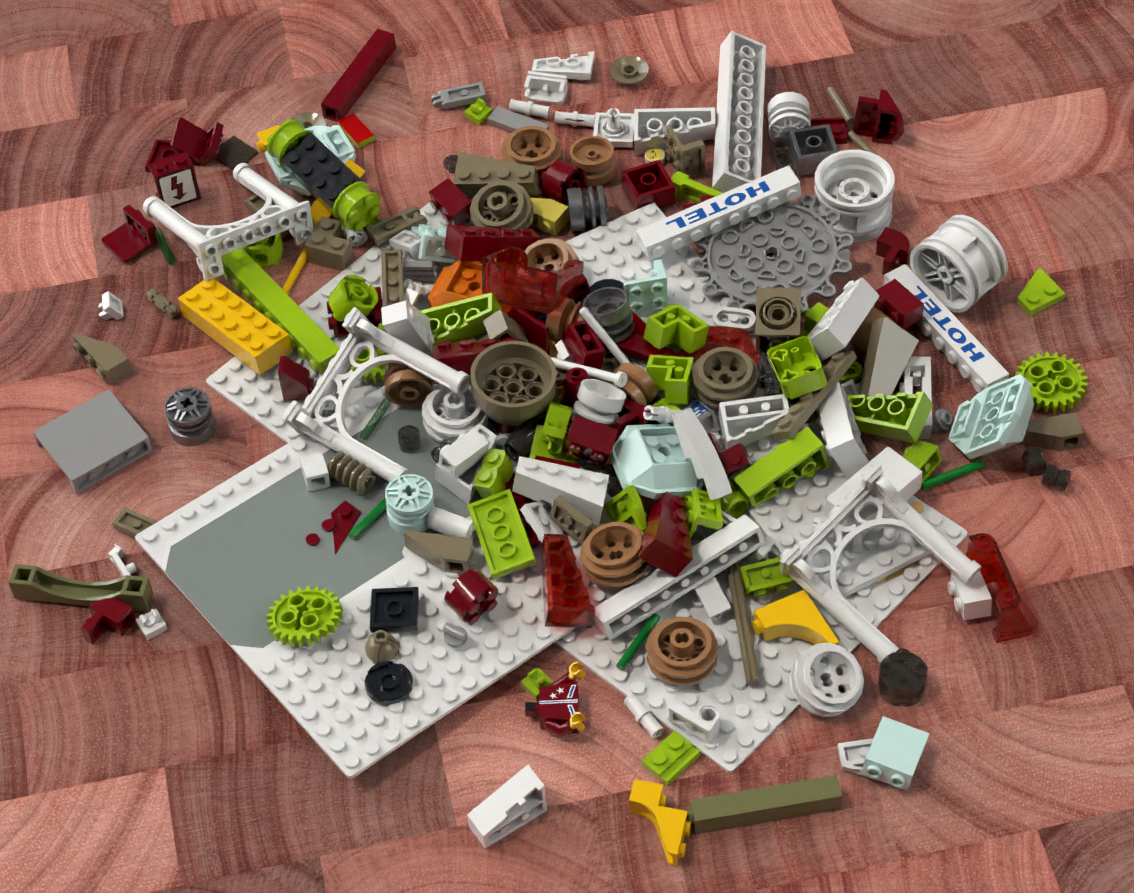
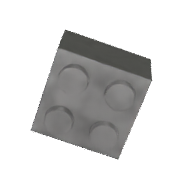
M829 124L789 130V150L798 176L814 174L818 165L825 158L838 152Z

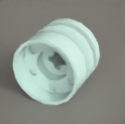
M416 474L401 475L390 481L385 491L387 520L390 527L401 534H404L405 530L426 531L428 529L427 519L434 507L433 488L430 482Z

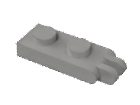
M482 82L440 90L438 94L431 96L434 108L442 107L443 109L472 104L478 98L486 101V93Z

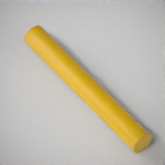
M305 247L282 287V290L287 295L307 261Z

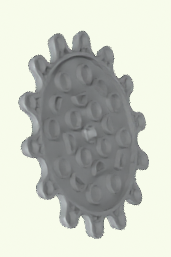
M805 194L797 202L783 203L755 217H750L736 225L701 238L699 241H694L693 243L698 248L706 250V254L702 258L693 260L690 268L695 274H708L711 276V280L702 288L703 294L707 298H713L718 295L729 296L730 300L727 303V307L741 309L756 307L757 288L766 286L773 288H801V316H803L809 308L807 303L809 297L821 296L825 299L834 297L836 288L830 283V277L834 275H848L852 269L851 262L840 258L838 253L852 246L854 242L853 236L835 233L832 228L838 224L840 213L835 210H830L823 214L816 213L813 210L816 203L815 197L811 194ZM771 252L777 254L776 258L766 257V255Z

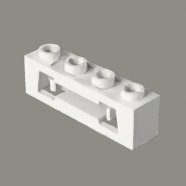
M911 356L900 377L903 378V382H899V393L913 394V386H920L921 384V392H925L932 403L931 357ZM932 409L919 439H931Z

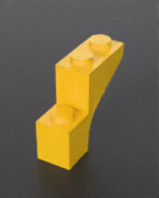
M634 779L629 798L630 813L647 818L654 824L668 864L678 867L679 859L685 857L687 844L683 843L684 838L689 836L691 831L688 811L666 807L667 795L664 794L663 784Z

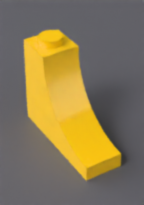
M801 590L754 611L752 626L756 634H760L764 641L791 637L808 641L814 645L832 643L839 646L836 636L805 590Z

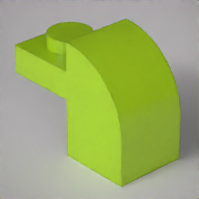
M551 402L540 439L553 441L556 444L563 443L572 408Z

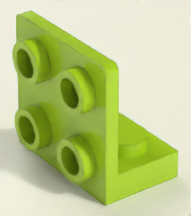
M693 488L690 496H686L684 500L690 540L698 524L720 530L723 525L720 498L710 500L708 492Z

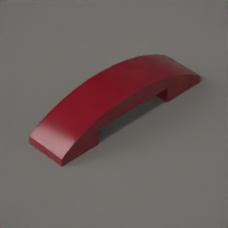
M632 333L625 340L615 343L622 352L648 362L650 355L680 357L666 346L657 349L646 341L643 335ZM602 344V346L604 347V349H605L606 351H609V352H610V350L606 347V345H605V344Z

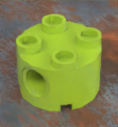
M280 233L242 247L260 267L278 265L279 259L284 252Z
M346 275L329 295V305L333 311V317L337 321H344L346 315L351 312L353 307H356L367 317L377 304L378 294L372 284L368 286L365 283L366 279L363 277Z

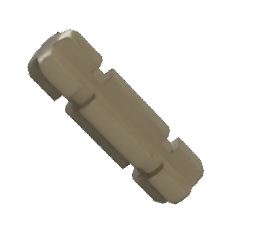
M152 288L147 292V298L170 318H175L179 315V308L172 304L165 296L159 294V291Z

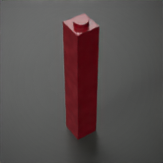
M377 28L321 102L324 118L337 122L348 114L396 49L394 33Z

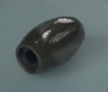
M543 412L520 424L507 438L504 444L505 451L516 463H518L519 456L530 457L537 424L544 426L547 412Z

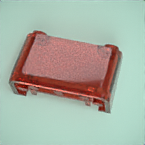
M509 246L483 257L482 293L483 295L493 293L501 304L542 313H552L560 307L582 277L584 261L569 260L565 262L563 269L547 271L528 267L526 252L523 249Z
M979 533L970 535L968 537L966 556L971 561L975 560L982 566L980 572L985 584L995 582L999 592L996 597V604L999 609L997 626L992 630L995 642L999 643L1034 634L1038 627V617L1013 561L990 534Z

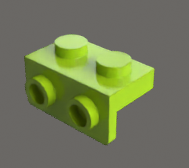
M780 557L739 568L746 595L753 594L754 597H759L767 594V590L776 588V592L790 588L789 585L794 580L790 576H782L780 574Z

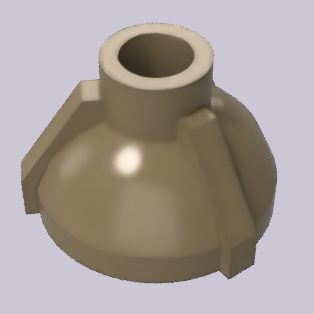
M378 630L369 635L365 645L366 655L373 661V664L391 661L397 656L399 648H401L400 641L386 631Z

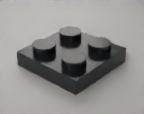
M418 587L378 588L371 590V633H375L378 630L386 632L418 631Z

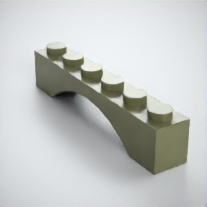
M15 564L9 580V585L15 599L91 606L98 600L113 598L132 606L133 611L148 612L153 597L149 577L125 575L110 581L89 582L62 577L38 566Z

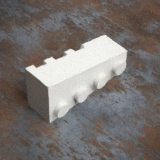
M715 107L634 109L635 156L645 154L650 148L667 149L664 135L666 134V126L671 125L682 145L701 139L702 141L715 139Z
M863 277L855 282L851 280L844 286L843 289L845 291L835 299V303L807 335L820 362L847 346L880 295Z
M837 382L816 410L820 415L817 418L820 426L824 429L821 431V434L827 443L824 447L830 458L834 457L846 478L850 479L870 461L865 455L867 451L860 438L861 433L854 420L856 418L849 397L840 382Z
M519 456L512 491L538 502L542 500L549 502L551 507L553 506L554 499L561 495L582 514L591 519L593 524L599 526L609 475Z

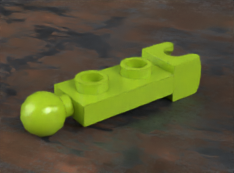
M679 171L671 177L675 185V198L680 200L684 197L698 203L702 195L716 197L723 194L716 189L689 179V175Z

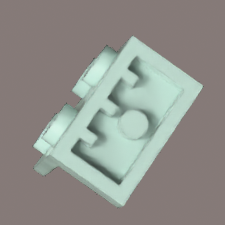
M419 224V227L412 226L411 231L421 237L418 255L420 260L446 263L458 261L456 257L444 249L447 227L438 226V229H432L430 225Z
M662 259L653 260V269L650 270L651 277L624 282V291L628 296L630 308L635 313L659 309L668 304L667 276Z

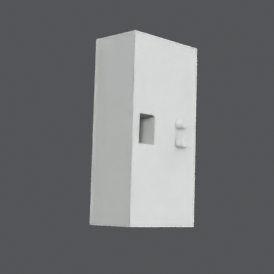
M886 447L826 498L825 516L829 518L830 511L836 505L841 506L846 501L845 497L852 489L857 490L862 485V474L869 466L874 467L879 462L884 471L883 477L894 485L897 494L905 501L921 489L923 472L890 447ZM866 505L860 510L859 516L866 521L875 520L878 509L874 505ZM883 507L882 518H887L891 513ZM854 512L841 524L842 526L847 527L853 524L856 527L859 526L854 519ZM873 529L867 530L860 535L864 538Z

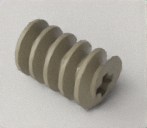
M343 451L337 452L328 464L327 469L332 479H336L339 483H343L344 486L350 487L352 491H356L361 496L368 494L376 483V476L372 475V468H366L363 463L359 464L357 459L352 460L350 455L345 456Z

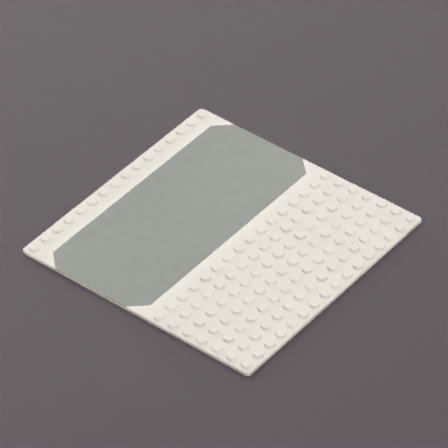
M433 384V390L441 386V384ZM382 386L344 410L345 426L353 439L409 469L411 474L419 475L429 481L433 488L434 507L472 520L468 504L434 479L436 464L439 462V453L445 444L437 442L427 434L423 426L422 404L405 407L388 403L387 399H385V386ZM385 399V405L386 402L391 405L375 429L372 430L368 439L364 440V435L361 432L365 431L363 429ZM488 421L486 428L497 436L501 435L502 433ZM337 422L327 425L340 433ZM307 434L299 436L135 536L136 542L349 779L356 777L593 617L591 609L628 587L607 588L591 581L585 574L580 557L582 545L563 529L564 538L559 543L544 546L542 543V546L532 548L537 564L493 580L478 535H476L473 540L474 555L470 570L473 569L476 572V569H479L498 588V595L495 599L498 604L492 611L484 612L476 623L469 625L444 601L446 592H452L455 588L452 584L461 574L444 572L428 561L426 564L416 563L413 566L412 572L402 553L405 546L404 534L398 533L390 527L386 510L355 540H352L347 535L335 555L333 531L325 532L322 529V522L326 519H331V512L346 500L361 511L360 516L352 527L353 529L385 498V491L389 482L373 473L372 475L376 476L374 487L368 494L361 496L356 491H352L350 487L344 486L343 483H339L336 479H332L329 476L330 487L308 492L302 474L300 458L322 452L328 467L330 460L337 452ZM501 438L496 441L495 449L502 450L504 446L511 442L507 438ZM509 449L505 450L506 454H511ZM515 456L509 458L513 467H516L519 459ZM477 489L470 503L482 499ZM430 528L424 531L425 533L443 534ZM308 534H317L320 539L319 543L315 546H309L305 540ZM646 571L641 578L648 575V572ZM414 575L420 576L418 581ZM307 585H310L311 590L319 586L320 591L327 588L328 593L333 591L335 597H339L344 618L340 620L341 626H335L336 633L329 632V639L322 637V643L320 644L317 641H313L312 647L305 643L303 648H300L299 644L296 643L291 648L289 642L283 646L281 640L276 642L274 636L271 637L266 623V614L270 613L269 607L275 606L274 600L281 601V594L288 596L289 590L295 593L298 587L305 590ZM418 587V631L387 632L400 641L401 648H399L397 656L391 661L405 665L411 672L413 678L412 690L408 698L403 702L400 701L389 706L380 705L372 701L367 695L364 683L369 669L375 665L365 652L366 642L369 639V635L372 634L370 632L371 590L378 588ZM445 623L461 626L467 631L468 635L465 644L459 647H451L445 643L443 631Z

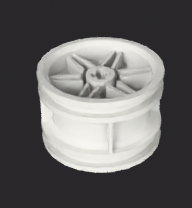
M845 150L831 154L818 165L815 172L814 191L816 203L814 206L821 214L830 210L838 211L840 213V220L832 229L837 234L852 235L853 243L875 239L881 235L885 227H889L892 219V196L894 194L895 182L893 170L887 161L868 151Z
M965 215L950 217L935 233L915 246L910 255L912 272L952 312L962 313L967 311L988 290L993 289L1006 277L1008 271L1005 252L996 237L979 221Z

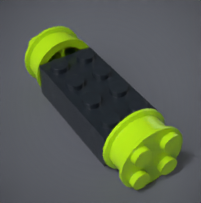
M287 119L274 133L268 136V153L272 157L278 158L279 164L285 167L337 219L343 220L347 229L360 231L373 217L380 213V196L375 192H370L369 186L316 138L311 131L304 130V126L299 120Z

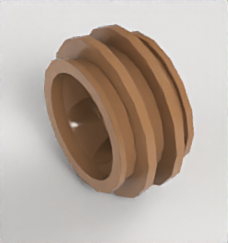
M525 126L513 131L502 143L501 155L503 161L535 166L540 180L542 172L547 171L556 159L562 160V146L559 138L548 129L540 126Z
M547 238L538 240L528 246L520 256L516 267L517 279L526 293L535 299L580 276L581 261L571 245L562 239Z
M610 522L594 529L583 542L580 551L586 576L594 583L607 588H623L641 579L650 567V563L638 557L639 552L642 550L641 543L645 539L644 532L638 527L625 522Z
M691 617L671 618L664 620L654 627L649 635L646 648L647 662L651 672L663 682L674 686L697 684L710 676L716 667L718 642L714 632L705 623ZM663 653H669L670 655L666 657Z

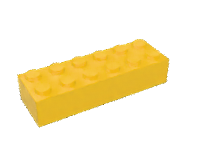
M214 278L208 281L203 280L177 298L183 317L259 375H262L279 363L280 356L287 357L294 352L289 334Z

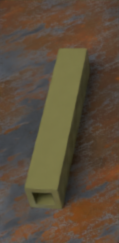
M837 775L692 799L690 800V810L686 811H688V821H691L695 834L841 809L842 793Z

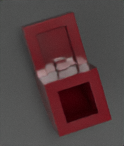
M885 227L877 239L876 255L884 258L883 275L899 268L900 264L907 265L909 260L910 243L908 238L903 233Z
M105 598L98 600L89 607L92 616L86 619L81 629L85 641L92 645L107 628L123 636L136 621L133 607L119 599Z

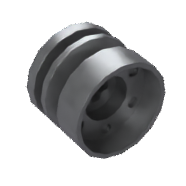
M602 185L596 187L597 195H593L592 186L588 187L587 196H583L580 187L567 189L571 232L585 231L586 221H590L592 229L596 228V220L600 221V226H606L608 205Z
M605 287L593 291L584 299L583 307L590 311L615 343L631 336L635 329V323L630 311L628 296L624 290L616 287Z
M193 387L182 388L173 392L167 398L164 411L170 433L177 443L184 446H198L213 436L216 430V422L212 413L210 399L204 391Z

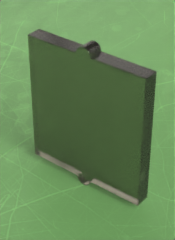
M232 136L226 142L220 144L218 147L220 152L215 159L234 171L238 164H248L259 153L258 150L236 136Z

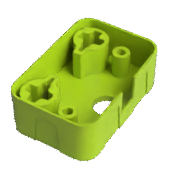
M799 337L772 347L767 351L773 372L786 399L800 397L822 389L827 385L822 364L815 353L809 337Z

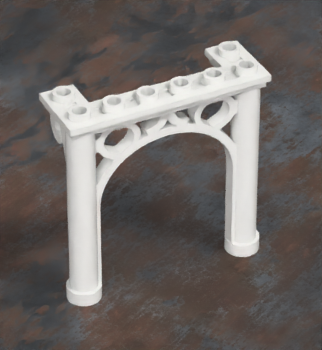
M240 163L234 168V179L266 201L265 205L258 212L245 219L223 225H197L185 219L156 196L145 200L143 211L149 217L158 220L188 244L198 256L196 257L197 265L203 273L204 280L208 281L224 274L221 256L288 229L294 237L296 245L307 242L314 230L309 201L299 203L256 173L250 165Z
M353 307L351 312L346 315L342 324L350 333L349 336L341 343L338 353L330 360L323 376L317 380L314 390L306 397L303 407L293 400L285 409L281 419L298 434H307L336 452L343 451L345 456L350 455L352 460L357 459L359 464L363 463L366 468H372L373 473L390 483V481L398 476L411 474L410 470L353 439L345 426L344 410L346 401L357 381L368 371L379 365L399 363L441 384L452 392L462 395L468 389L471 377L463 371L458 372L375 327L356 307ZM376 348H379L380 350L390 355H382L377 357ZM370 349L369 360L358 364L357 357L361 351ZM351 364L356 368L355 371L351 369L348 373H346L347 369ZM336 386H337V392H336V394L339 396L338 399H337L335 396H332V395H331V394L333 393V391L335 390ZM335 403L336 412L327 418H323L322 412L326 405ZM337 422L340 433L327 425Z
M878 462L874 467L869 466L863 472L862 485L857 490L852 489L845 497L846 501L841 506L836 505L830 511V517L825 522L820 521L812 530L814 533L808 539L804 537L792 549L788 547L780 555V574L782 576H790L868 648L877 657V661L885 667L894 659L900 649L841 594L836 582V566L845 547L855 537L867 530L877 527H895L908 532L965 584L979 572L982 566L975 560L971 561L897 494L894 485L883 477L884 471L882 470V465ZM866 505H874L878 509V514L875 520L866 521L859 516L860 510ZM883 507L897 519L882 518ZM854 512V519L859 526L856 527L855 524L847 527L842 526L841 524ZM832 533L836 536V542L833 546L836 548L835 552L832 547L822 544ZM819 552H827L831 556L830 565L822 568L815 567L812 564L813 557ZM829 573L831 588L817 575Z

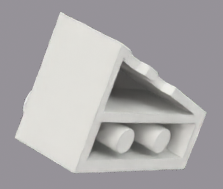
M406 300L381 308L382 325L388 334L425 354L432 353L434 337L430 328V318Z

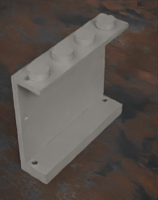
M109 389L33 431L37 446H43L68 477L71 488L76 494L152 451L147 434Z

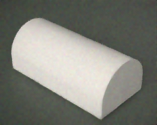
M433 507L429 513L427 527L448 536L464 537L472 540L477 535L472 520L438 507Z

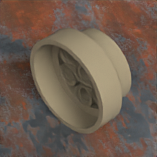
M522 341L500 342L483 350L474 360L471 367V393L475 403L495 422L508 426L524 425L538 418L553 401L556 393V368L551 357L536 345Z

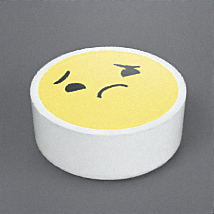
M650 148L645 152V163L659 159L662 164L665 162V153L662 149Z

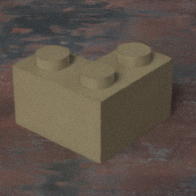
M321 217L304 245L307 262L343 271L354 258L351 241L344 239L341 221Z
M501 309L483 320L488 334L477 341L479 342L484 339L503 341L506 338H516V340L529 343L523 327Z

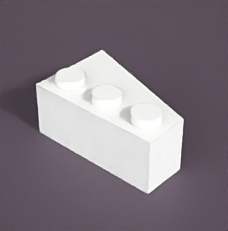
M784 395L720 402L718 416L725 450L738 443L747 446L771 435L778 426L777 423L789 412L788 401Z
M479 423L474 429L487 438L489 442L488 450L490 448L495 449L497 435ZM483 459L455 479L450 477L438 465V462L434 479L465 503L470 504L476 491L474 479L477 472L482 468Z
M526 765L467 815L469 828L484 848L489 847L547 811L545 785L531 767Z

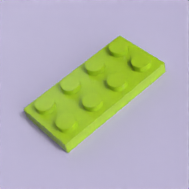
M510 489L467 505L493 580L537 564Z

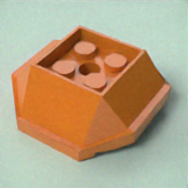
M458 260L453 265L443 268L428 295V303L433 308L493 293L501 304L502 311L507 314V312L516 307L523 294V288L513 274L506 272L504 269L477 262H461Z

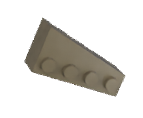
M459 152L453 183L468 199H473L478 191L489 183L500 180L514 181L525 188L530 198H538L540 180L535 166Z

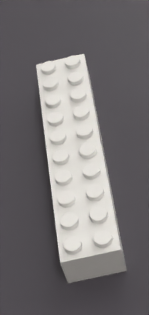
M731 31L721 44L719 58L712 188L724 193L760 178L762 161L766 45L734 31Z

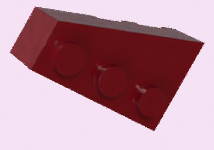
M346 500L331 512V519H326L322 522V529L325 532L333 531L335 555L361 514L359 509ZM315 533L308 534L305 539L309 546H315L320 541L319 536Z

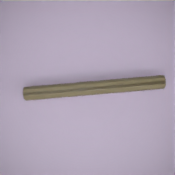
M735 564L727 568L746 683L748 685H756L759 683L758 668L739 570L740 567Z

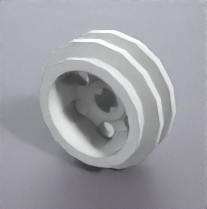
M441 385L428 394L422 404L423 426L427 434L437 442L445 445H451L462 433L469 432L479 423L485 427L488 425V416L475 403L470 385L462 395H458Z
M832 643L815 644L806 649L792 665L789 678L792 693L798 703L808 712L821 717H834L849 710L862 695L864 685L862 668L855 656L844 647ZM820 662L827 664V667H822ZM810 669L813 671V676H810ZM838 686H843V693L839 692Z

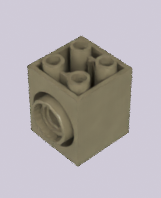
M770 286L757 288L756 355H768L767 351L770 348L801 337V288H773Z

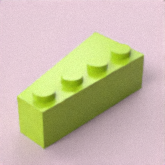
M807 426L803 430L798 431L793 438L776 446L768 455L759 458L748 469L739 472L733 479L737 489L754 508L777 496L780 489H790L796 486V481L805 476L809 479L815 476L814 471L821 467L823 470H826L831 465L823 443Z

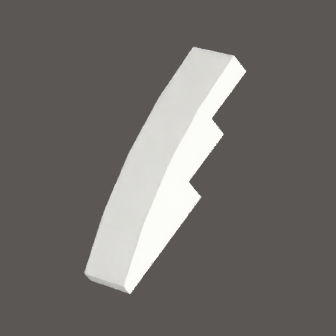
M687 408L671 414L684 457H691L697 479H704L710 500L732 493L726 472L715 447L692 409Z

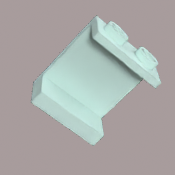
M883 716L866 755L861 774L908 791L919 759L924 752L929 733Z

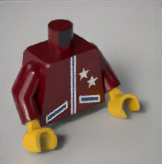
M573 662L569 667V672L546 687L540 688L539 702H525L526 717L540 716L541 729L558 737L583 731L585 725L582 721H586L587 718L579 712L578 682H575V678L578 680L585 678V672L581 670L584 666L579 662Z

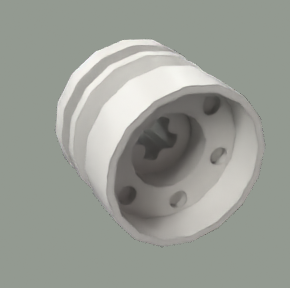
M784 92L770 100L768 104L769 135L772 141L782 146H789V130L811 127L810 105L806 97L795 92Z
M596 379L583 380L577 394L579 401L574 403V409L570 415L571 420L577 415L615 429V419L619 418L618 412L622 410L626 399L625 392L605 381Z

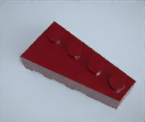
M506 338L503 341L484 339L479 342L462 340L455 343L444 340L435 343L430 357L458 372L463 371L471 376L472 364L483 350L500 342L522 340ZM431 380V381H432V385H433V384H439V383H437V382Z

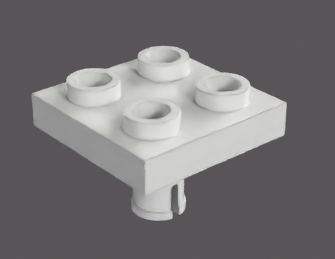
M613 108L609 109L607 113L596 112L593 136L606 138L612 143L613 147L633 148L634 114L620 113L617 108H615V113H613Z

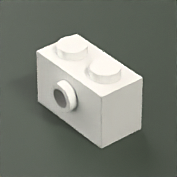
M980 570L967 584L951 572V582L947 583L950 596H954L955 609L957 612L960 611L963 620L991 616L992 598Z

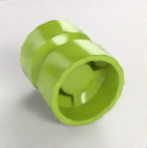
M728 479L732 493L720 497L721 510L738 519L747 511L749 502Z

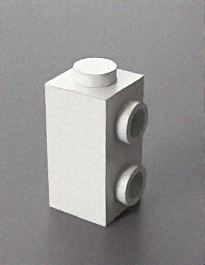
M474 428L467 433L464 432L451 445L447 444L441 449L438 465L450 477L455 479L484 458V455L488 452L489 442L483 434H479Z

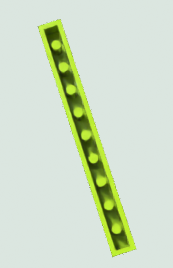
M243 248L222 255L224 278L230 279L234 288L237 291L240 290L247 302L251 301L257 311L289 334L292 348L295 347L299 356L309 362L314 372L317 371L323 376L330 360L336 356L340 348Z

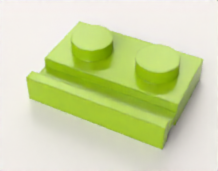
M674 730L642 759V766L659 780H663L666 786H669L701 756V750L699 748L696 749L689 740Z

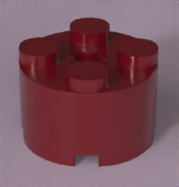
M556 159L548 170L543 171L540 176L543 197L568 206L567 189L582 188V185L586 186V172L575 165Z
M471 569L453 582L452 585L455 588L451 593L447 591L444 597L445 603L464 622L473 625L484 612H490L497 606L498 602L495 599L498 595V588L479 569H476V572Z

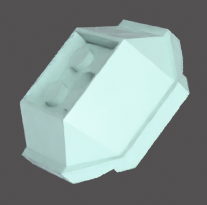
M332 125V127L312 126L304 129L311 131L344 164L348 159L354 162L356 158L355 150L339 125ZM268 151L265 152L266 160L281 185L291 188L301 196L312 195L285 167L279 164L278 158L272 157Z
M1019 374L985 388L976 394L971 401L967 400L960 404L948 439L969 459L986 456L1023 442L1034 407L1030 391L1031 383Z
M668 423L627 425L614 444L609 456L623 490L634 484L638 494L648 498L660 499L666 491L674 496L686 497L690 496L693 488L701 490L705 485L703 478L697 479L691 457H684L675 426H671Z

